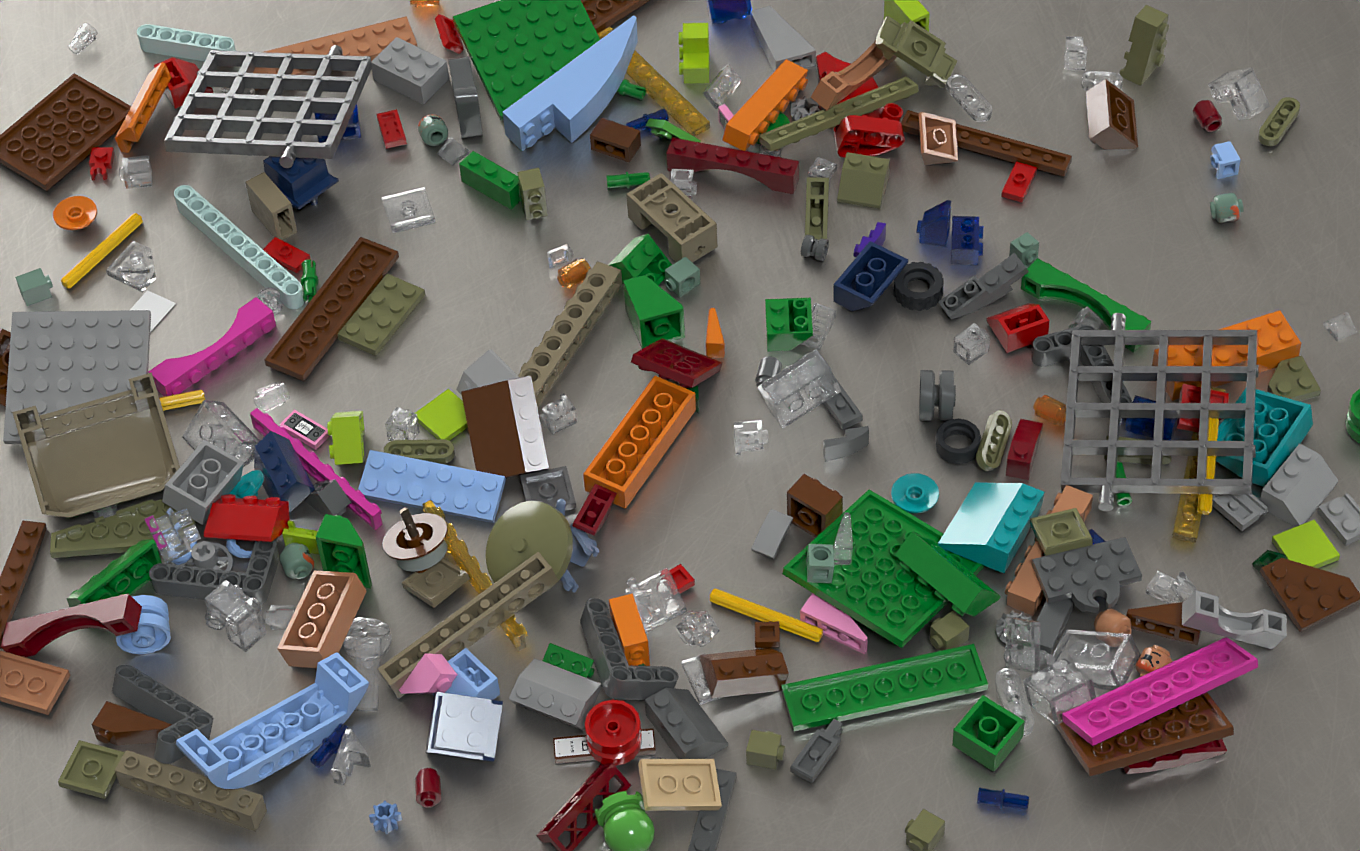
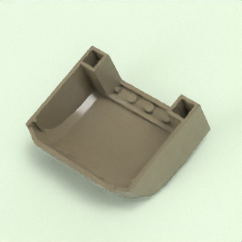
M152 372L130 378L131 390L44 415H39L36 406L12 412L42 514L72 518L161 492L165 489V484L177 472L180 465Z

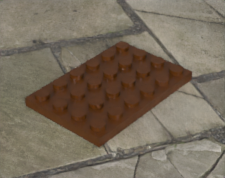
M74 73L0 135V163L48 191L91 154L93 147H99L120 129L131 106Z
M1208 692L1094 746L1063 722V713L1084 703L1051 712L1053 723L1089 777L1234 735L1233 725Z

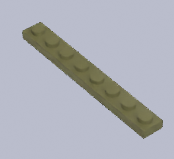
M908 77L901 78L836 104L828 111L825 109L763 133L759 135V141L769 151L779 150L781 147L797 143L801 139L817 135L826 129L834 128L847 116H861L871 113L888 103L909 98L911 95L919 92L918 84Z

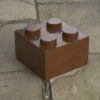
M803 474L787 491V515L793 517L792 524L815 538L843 513V496L836 490L829 489L821 484L818 479L811 478L806 474Z

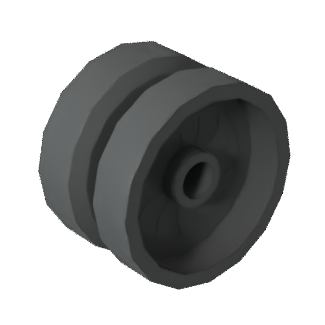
M920 370L919 421H932L934 418V406L938 407V418L940 421L953 419V407H955L956 401L954 371L942 370L939 373V385H935V373L933 370Z

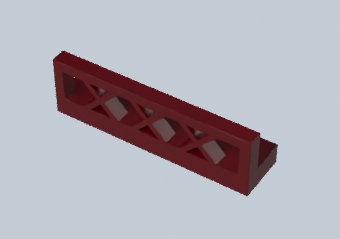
M613 763L600 764L536 836L542 843L551 842L558 851H573L598 823L596 816L593 817V813H595V810H593V798L596 795H603L604 800L615 794L614 792H609V781L613 776L622 785L615 793L627 791L631 784ZM580 813H587V825L584 828H577V816ZM564 831H571V842L565 848L558 840V837Z

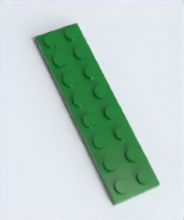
M975 644L781 685V691L793 731L827 725L833 719L841 722L988 690V682Z

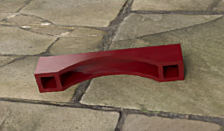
M672 138L667 150V170L671 172L689 175L702 170H728L754 178L772 191L794 194L799 181V161L678 138Z
M122 594L7 622L0 647L7 653L29 657L36 655L55 639L79 629L100 628L111 632L115 636L137 632L142 606L131 595Z

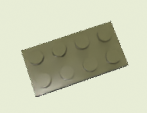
M386 274L339 331L338 340L377 356L426 296L425 289Z

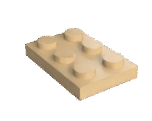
M641 759L638 766L645 811L719 810L722 804L714 759Z

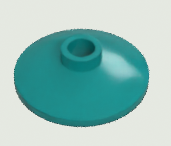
M254 470L245 474L229 494L235 495L236 498L258 496V490L264 481V474L260 470Z
M911 473L901 476L894 482L891 489V497L895 505L909 513H923L936 505L939 499V488L930 477L919 473Z

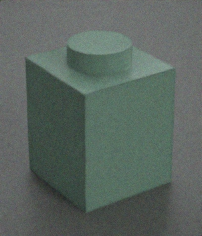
M41 268L15 277L26 306L52 298L50 288L53 287L49 275L44 276Z

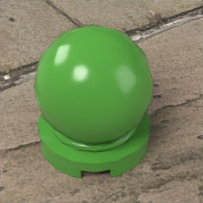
M622 791L605 798L602 801L603 806L600 809H595V816L598 824L604 829L605 843L611 851L649 850L654 840V824L645 812L643 795L637 791L635 795H627L626 791Z

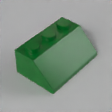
M325 514L316 535L323 571L356 573L363 586L371 589L372 582L364 543L348 518L340 515Z

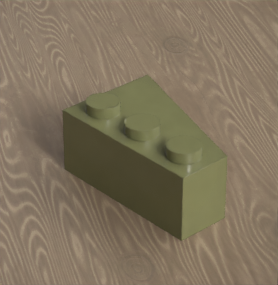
M1145 5L1136 15L1128 40L1132 42L1130 52H1125L1124 59L1127 60V63L1120 70V77L1141 86L1157 67L1162 66L1165 60V55H1163L1164 49L1167 45L1166 33L1169 29V24H1167L1168 14Z

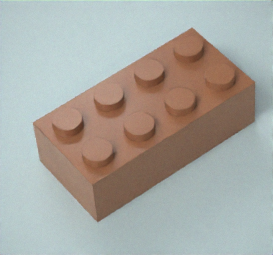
M313 571L277 648L288 666L317 668L318 662L336 652L339 653L367 592L356 573Z

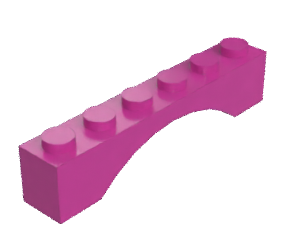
M255 297L238 309L237 316L230 329L213 345L192 355L166 359L148 371V373L152 372L157 391L164 397L182 393L185 389L200 381L205 375L216 370L225 361L234 357L238 352L253 344L258 338L276 327L274 313Z

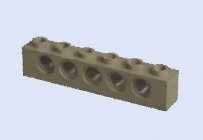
M129 750L125 751L115 768V773L121 787L255 832L267 812L264 798L261 794L243 788L223 789L214 785L204 775L171 764H163L153 758Z

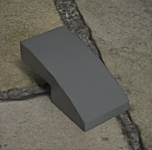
M869 427L845 429V437L823 440L825 462L849 456L869 444Z

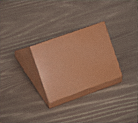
M920 112V142L924 165L957 162L956 121Z

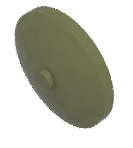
M539 501L522 502L508 509L493 526L487 541L486 565L493 582L499 581L537 552L552 567L559 581L569 565L573 550V536L567 519L553 506Z

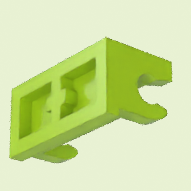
M288 520L289 529H284L282 533L285 547L291 543L303 544L307 546L310 553L319 555L316 542L318 531L297 528L294 521Z

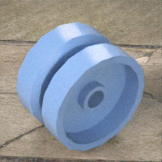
M132 596L142 606L137 632L116 636L117 645L123 651L131 654H149L163 649L171 639L167 604L155 596Z

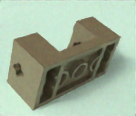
M662 173L626 194L628 218L641 230L651 224L657 227L668 238L669 256L675 262L686 256L693 263L718 247L717 223Z

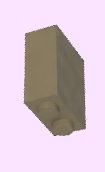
M263 172L246 181L251 210L272 236L285 240L296 234L297 228L292 204L266 173Z

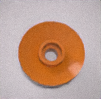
M84 196L68 197L58 203L53 211L55 223L66 230L82 229L90 225L97 216L96 204L93 200Z

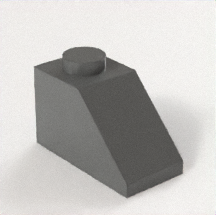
M336 479L317 481L313 485L315 490L304 499L305 502L323 516L325 514L341 516L347 511L345 507L351 503Z

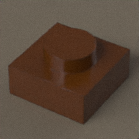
M755 622V648L780 647L779 622Z

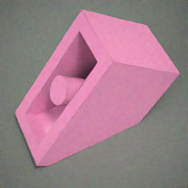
M425 653L399 691L401 694L417 695L434 694L435 692L445 693L451 687L458 674L442 654Z

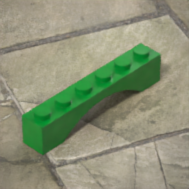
M1038 258L1027 268L1029 272L1021 278V290L1039 300H1059L1083 307L1096 315L1109 330H1111V317L1115 313H1122L1126 316L1125 330L1151 329L1152 321L1148 320L1145 316L1139 315L1125 305L1110 299L1107 295L1101 294L1087 284L1074 279L1069 274L1056 269L1051 264ZM1125 345V348L1134 353L1141 345Z

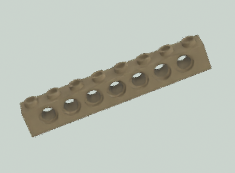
M597 261L594 267L588 270L583 283L577 286L571 300H567L562 313L556 316L551 329L545 332L540 345L533 349L531 358L522 365L518 377L531 376L537 409L622 286L620 269Z
M537 552L379 667L378 671L398 699L405 695L401 694L399 689L425 653L442 654L449 661L463 649H468L559 581L552 567Z

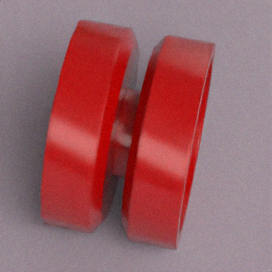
M608 700L600 702L589 711L585 720V732L588 751L592 757L602 764L613 763L615 766L623 765L633 760L640 752L642 745L641 722L639 713L635 708L624 701Z

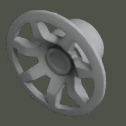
M202 541L193 546L191 550L192 558L186 563L181 564L182 566L189 564L199 568L221 570L217 564L228 562L225 571H231L233 558L225 546L215 542ZM219 549L222 550L227 555V557H218L217 554Z

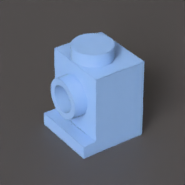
M1229 141L1215 144L1211 148L1212 155L1210 156V161L1213 168L1216 167L1217 169L1216 178L1222 179L1238 175L1241 159L1232 143Z

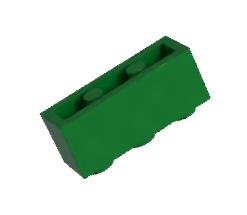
M472 151L459 163L461 181L510 210L521 201L517 175L475 151Z

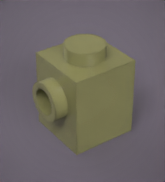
M951 611L943 618H937L930 626V642L937 650L940 649L942 651L956 648L969 640V625L954 611Z
M751 730L746 749V764L776 770L778 761H783L785 755V746L782 745L781 735L771 731Z
M922 809L915 820L911 819L905 828L906 845L912 851H933L945 833V821Z

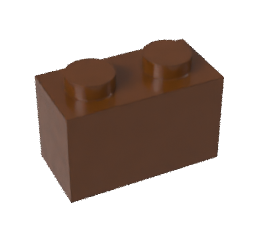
M601 118L590 134L591 150L630 163L641 146L640 130Z

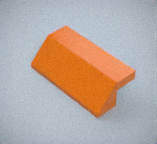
M166 63L159 64L148 74L115 137L121 152L129 153L134 142L139 141L171 79Z

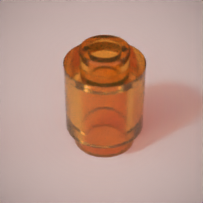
M584 258L573 260L558 269V282L561 286H566L568 289L585 280L590 265Z
M1048 395L1036 399L1033 406L1035 416L1054 425L1059 424L1062 426L1066 421V404Z

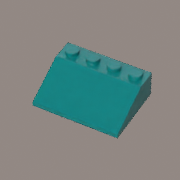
M1246 388L1235 403H1246ZM1256 389L1253 444L1255 445L1256 455L1253 458V484L1265 487L1296 447L1301 444L1313 426L1310 404ZM1224 418L1218 427L1217 441H1244L1245 418ZM1216 456L1217 462L1243 478L1244 456Z
M975 482L938 542V545L944 550L1005 573L1031 529L1030 519L1038 517L1041 512L1045 492L1024 483Z

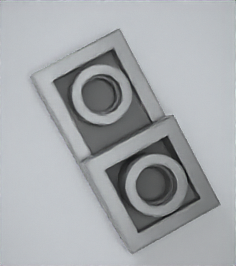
M771 509L761 526L751 550L774 560L782 540L787 535L793 517Z

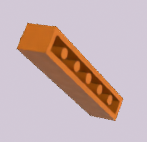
M786 59L726 124L722 141L743 151H746L751 145L754 146L759 135L766 133L769 124H774L779 113L785 112L789 102H793L798 92L806 88L808 70Z

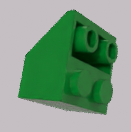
M645 234L634 238L608 265L621 270L622 284L624 280L646 275L659 285L665 279V269L672 264L651 236Z
M811 297L765 299L767 352L791 351L813 336Z

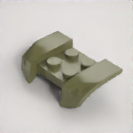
M885 17L876 36V45L878 49H881L883 56L888 60L894 55L925 74L927 76L926 85L945 88L957 63L956 59L945 53L946 48L944 47L946 43L913 21H910L908 24L904 22L901 25L891 17Z

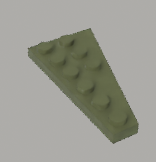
M163 498L156 501L150 499L118 510L116 515L107 518L101 516L95 518V522L83 526L77 524L51 533L50 555L52 558L124 553L141 540H154L152 535L159 532L162 533L165 541L173 532L179 529L189 530L196 536V521L163 503ZM152 515L159 527V530L153 533L150 532L144 520ZM151 518V519H150V525H151V527H152V528H157V526H156V524H155L153 518ZM160 534L158 536V542L162 545H165V542ZM186 535L176 537L172 544L173 549L188 548L191 544V539Z

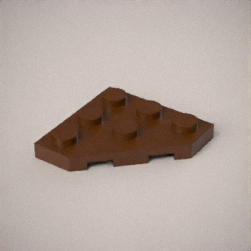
M1280 558L1262 567L1259 571L1299 632L1360 602V593L1349 577L1285 558Z

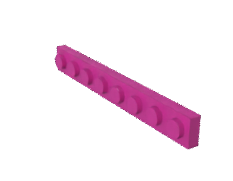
M258 408L250 412L253 428L265 437L272 431L288 438L305 471L316 481L336 479L351 501L347 506L375 531L383 525L380 508L375 503L371 504L366 500L360 490H354L344 477H339L329 464H323L313 451L309 452L304 448L299 439L292 438L288 431L282 425L278 426L268 413L264 414Z

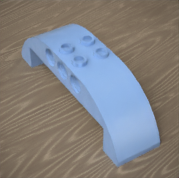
M336 652L318 662L314 684L211 741L196 729L177 739L176 745L217 787L223 789L243 788L265 779L324 743L344 724L356 709L369 686V682Z

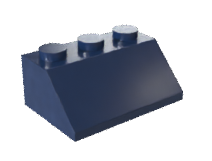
M870 241L833 284V302L851 311L872 306L908 264L909 259Z
M270 431L255 445L254 469L260 470L264 474L262 485L268 497H278L280 501H289L290 513L315 490L309 476L288 438Z

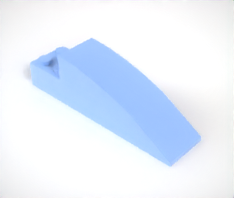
M633 15L503 111L505 135L521 151L532 147L542 136L551 133L554 127L567 140L573 143L600 116L622 83L638 43L637 18Z

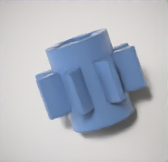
M384 801L377 806L374 805L375 814H370L369 818L370 823H374L375 832L380 830L387 835L388 832L394 829L398 830L397 821L402 820L401 812H398L397 804L391 805Z

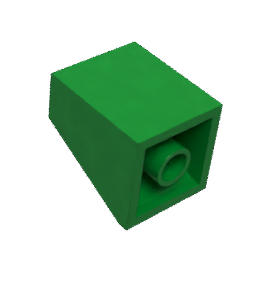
M646 275L623 281L625 310L642 349L661 338L670 342L685 338L684 308L682 304Z

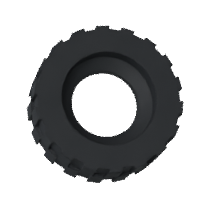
M911 262L894 279V297H896L898 303L904 308H909V310L922 311L935 307L943 296V275L937 267L932 266L930 263ZM922 280L928 282L930 288L925 292H913L908 289L907 285L911 281Z

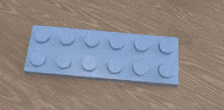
M370 450L358 490L364 494L365 498L494 523L506 478L501 475Z

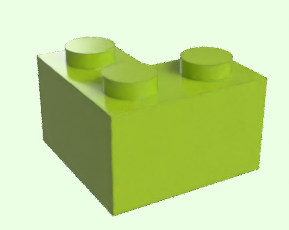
M683 23V32H679V45H683V47H679V58L683 60V62H679V75H683L684 84L709 83L708 23Z
M363 411L334 413L330 422H327L328 436H332L333 445H329L330 459H334L335 465L363 463L365 460Z

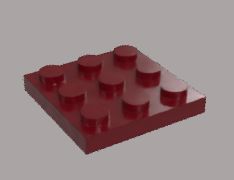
M663 338L634 353L631 359V363L638 365L639 369L655 372L663 379L677 381L680 386L685 388L696 386L718 373L722 367V362Z

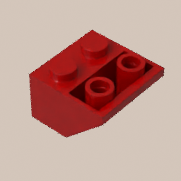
M172 57L155 64L154 69L159 64L166 63L171 79L164 93L176 109L183 105L197 77V72L200 70L194 63ZM206 87L204 93H214L211 87Z
M1027 303L986 318L987 323L1007 353L1033 344L1037 337L1049 333L1050 320L1039 304Z

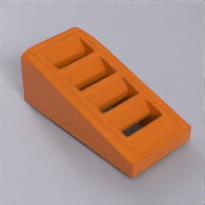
M710 308L706 336V356L710 358H724L725 343L715 308Z

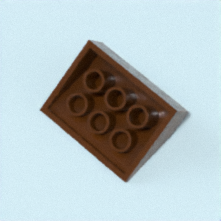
M531 376L505 380L461 391L476 471L501 475L508 479L549 469Z

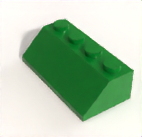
M911 532L895 554L901 560L899 564L904 569L917 573V579L927 587L931 585L935 588L934 594L944 601L948 599L953 603L951 608L962 616L964 614L976 616L1001 598L998 593L930 538Z
M153 539L141 540L136 545L131 546L104 570L91 577L81 588L73 591L66 598L69 607L122 594L133 595L151 580L149 576L151 567L162 563L156 542Z

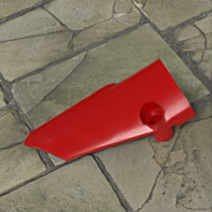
M827 52L817 55L816 64L819 80L832 71L839 72L845 69L851 63L837 59ZM872 77L837 104L879 87ZM888 103L871 113L861 116L850 115L842 119L840 124L833 128L838 155L845 158L846 153L849 152L876 156L903 145L905 138L902 124L900 123L903 115L902 108L897 104Z

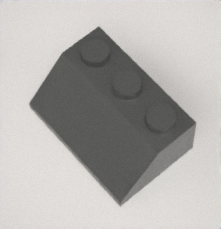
M664 688L645 699L647 718L678 759H706L728 746L726 739L689 690Z

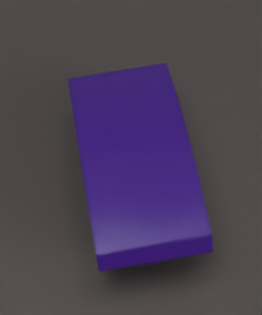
M877 222L875 230L870 231L869 237H862L860 244L855 246L854 257H857L870 241L880 246L883 245L886 239V223Z

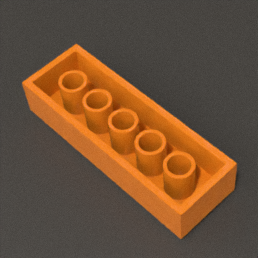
M1280 310L1219 329L1257 330V365L1259 373L1277 368L1280 361L1298 357L1300 353L1301 342ZM1169 345L1167 366H1203L1204 345ZM1213 345L1212 366H1247L1248 345ZM1159 348L1154 350L1152 366H1158ZM1167 381L1166 392L1171 400L1174 401L1180 399V390L1183 384L1201 387L1202 381ZM1211 381V388L1233 381Z
M654 376L583 473L585 491L590 493L594 485L598 484L616 492L617 495L613 504L626 509L696 411L695 392Z

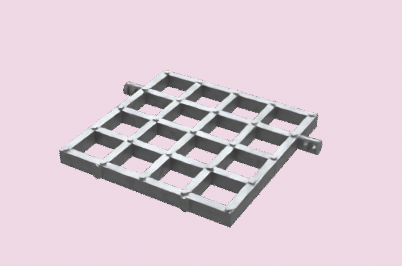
M333 45L327 55L210 50L201 70L197 72V77L177 116L173 118V124L164 139L166 152L281 157L279 163L284 168L292 167L296 157L333 159L372 69L371 57L343 56V50L338 45ZM217 66L241 67L238 73L214 72ZM255 67L279 68L277 74L253 73ZM293 69L318 70L316 76L291 75ZM332 70L357 71L355 77L330 76ZM206 87L230 88L228 94L204 93ZM245 88L269 89L267 95L243 94ZM283 90L308 91L306 97L281 96ZM322 91L348 92L345 99L320 98ZM196 108L220 109L217 115L193 114ZM234 110L259 111L256 117L232 116ZM273 111L299 112L296 119L271 118ZM312 113L338 114L335 121L310 119ZM184 130L209 131L206 138L181 137ZM224 131L249 132L246 139L221 138ZM263 133L288 134L286 141L260 140ZM302 135L328 136L325 143L300 142Z
M1115 313L1111 317V330L1072 331L1061 472L1062 492L1066 485L1086 493H1099L1098 508L1102 511H1111L1113 509V493L1252 495L1253 458L1256 455L1255 445H1253L1256 378L1259 376L1257 365V330H1125L1126 316L1122 313ZM1081 345H1115L1114 366H1080ZM1125 345H1159L1158 366H1123ZM1169 345H1204L1203 366H1167ZM1213 345H1248L1247 366H1212ZM1078 381H1113L1111 403H1077ZM1122 381H1157L1156 403H1121ZM1167 381H1202L1201 403H1165ZM1211 381H1247L1246 403H1210ZM1076 418H1110L1109 440H1074ZM1120 418H1155L1154 440H1119ZM1164 418H1200L1199 441H1163ZM1209 418H1245L1244 441H1208ZM1073 455H1108L1106 478H1071ZM1117 455H1153L1151 478H1116ZM1162 455L1198 456L1197 479H1161ZM1207 456H1244L1243 479H1206Z

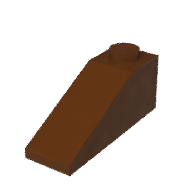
M1183 602L1128 609L1126 616L1131 621V629L1198 646L1202 631L1182 625Z
M106 701L91 725L96 738L100 742L121 746L157 743L158 733L172 724Z

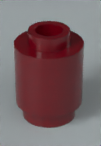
M1201 100L1195 105L1193 114L1204 130L1214 132L1221 127L1222 117L1212 101Z
M432 768L419 770L415 777L416 802L423 807L430 808L441 801L440 776Z

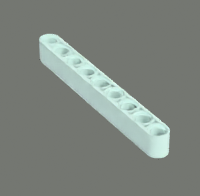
M181 185L175 189L176 205L178 211L287 308L298 309L304 305L302 285L294 276L191 186Z

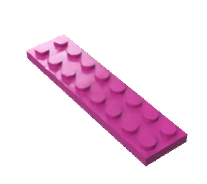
M1225 637L1063 713V722L1094 746L1258 668V659L1228 637Z

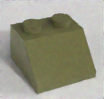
M847 152L842 167L837 202L880 209L889 180L890 159Z

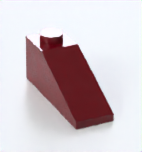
M1020 419L1007 457L1006 476L1029 480L1043 423Z
M595 484L572 526L595 536L604 525L617 493Z

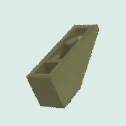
M807 177L805 236L806 234L812 235L818 240L821 238L827 239L829 178Z

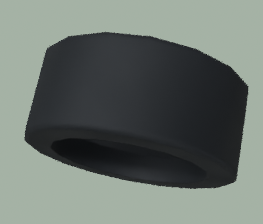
M950 419L938 428L936 450L943 460L953 464H965L976 458L981 435L980 430L974 423L965 419ZM960 434L970 438L972 444L966 448L957 449L948 446L944 440L948 436Z

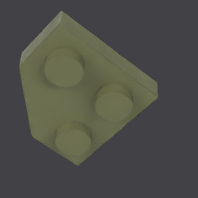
M1302 356L1280 361L1267 388L1269 393L1296 401L1317 397L1321 393L1318 383Z

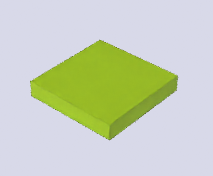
M450 389L441 393L413 414L414 420L437 440L445 439L450 441L468 428L463 401Z
M1315 519L1272 536V543L1279 553L1285 554L1287 559L1320 568L1338 561L1340 558V554Z

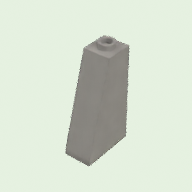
M771 6L750 11L751 28L773 72L786 59L805 69L816 66L815 48Z

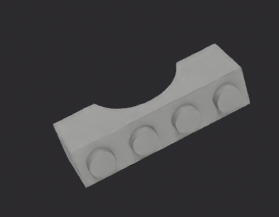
M1195 591L1182 603V625L1269 649H1273L1287 637L1285 614L1267 609L1251 613L1229 611L1219 604V596Z

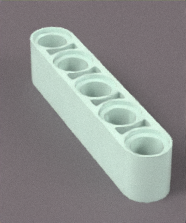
M151 24L141 25L137 29L139 44L144 52L205 62L210 50L236 51L234 41L230 37Z

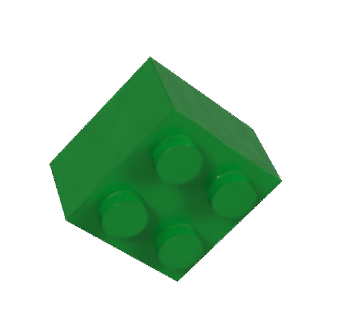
M982 695L953 729L952 746L994 772L1023 738L1025 721Z

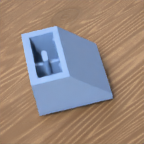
M467 648L447 661L458 675L445 693L494 700L500 695L498 678Z

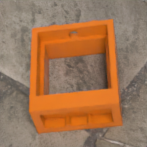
M633 593L609 599L610 615L628 665L638 666L644 663L646 666H650L648 639Z

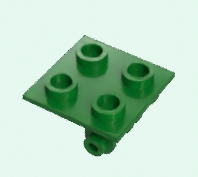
M549 643L542 660L585 678H592L595 671L592 668L593 659Z

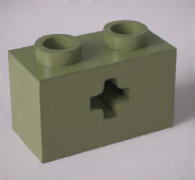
M534 168L517 172L520 199L526 221L548 216L545 186L540 169Z

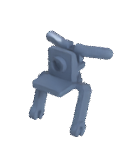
M559 499L556 503V509L564 516L566 501ZM572 523L570 528L573 536V550L570 562L584 567L591 554L597 557L599 549L596 547V540L589 538L586 532L573 527ZM566 569L561 577L563 587L567 591L572 589V592L575 593L579 586Z

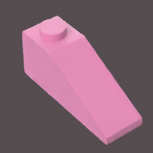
M812 593L800 610V620L822 628L823 635L865 654L867 652L868 638L854 620L846 613Z

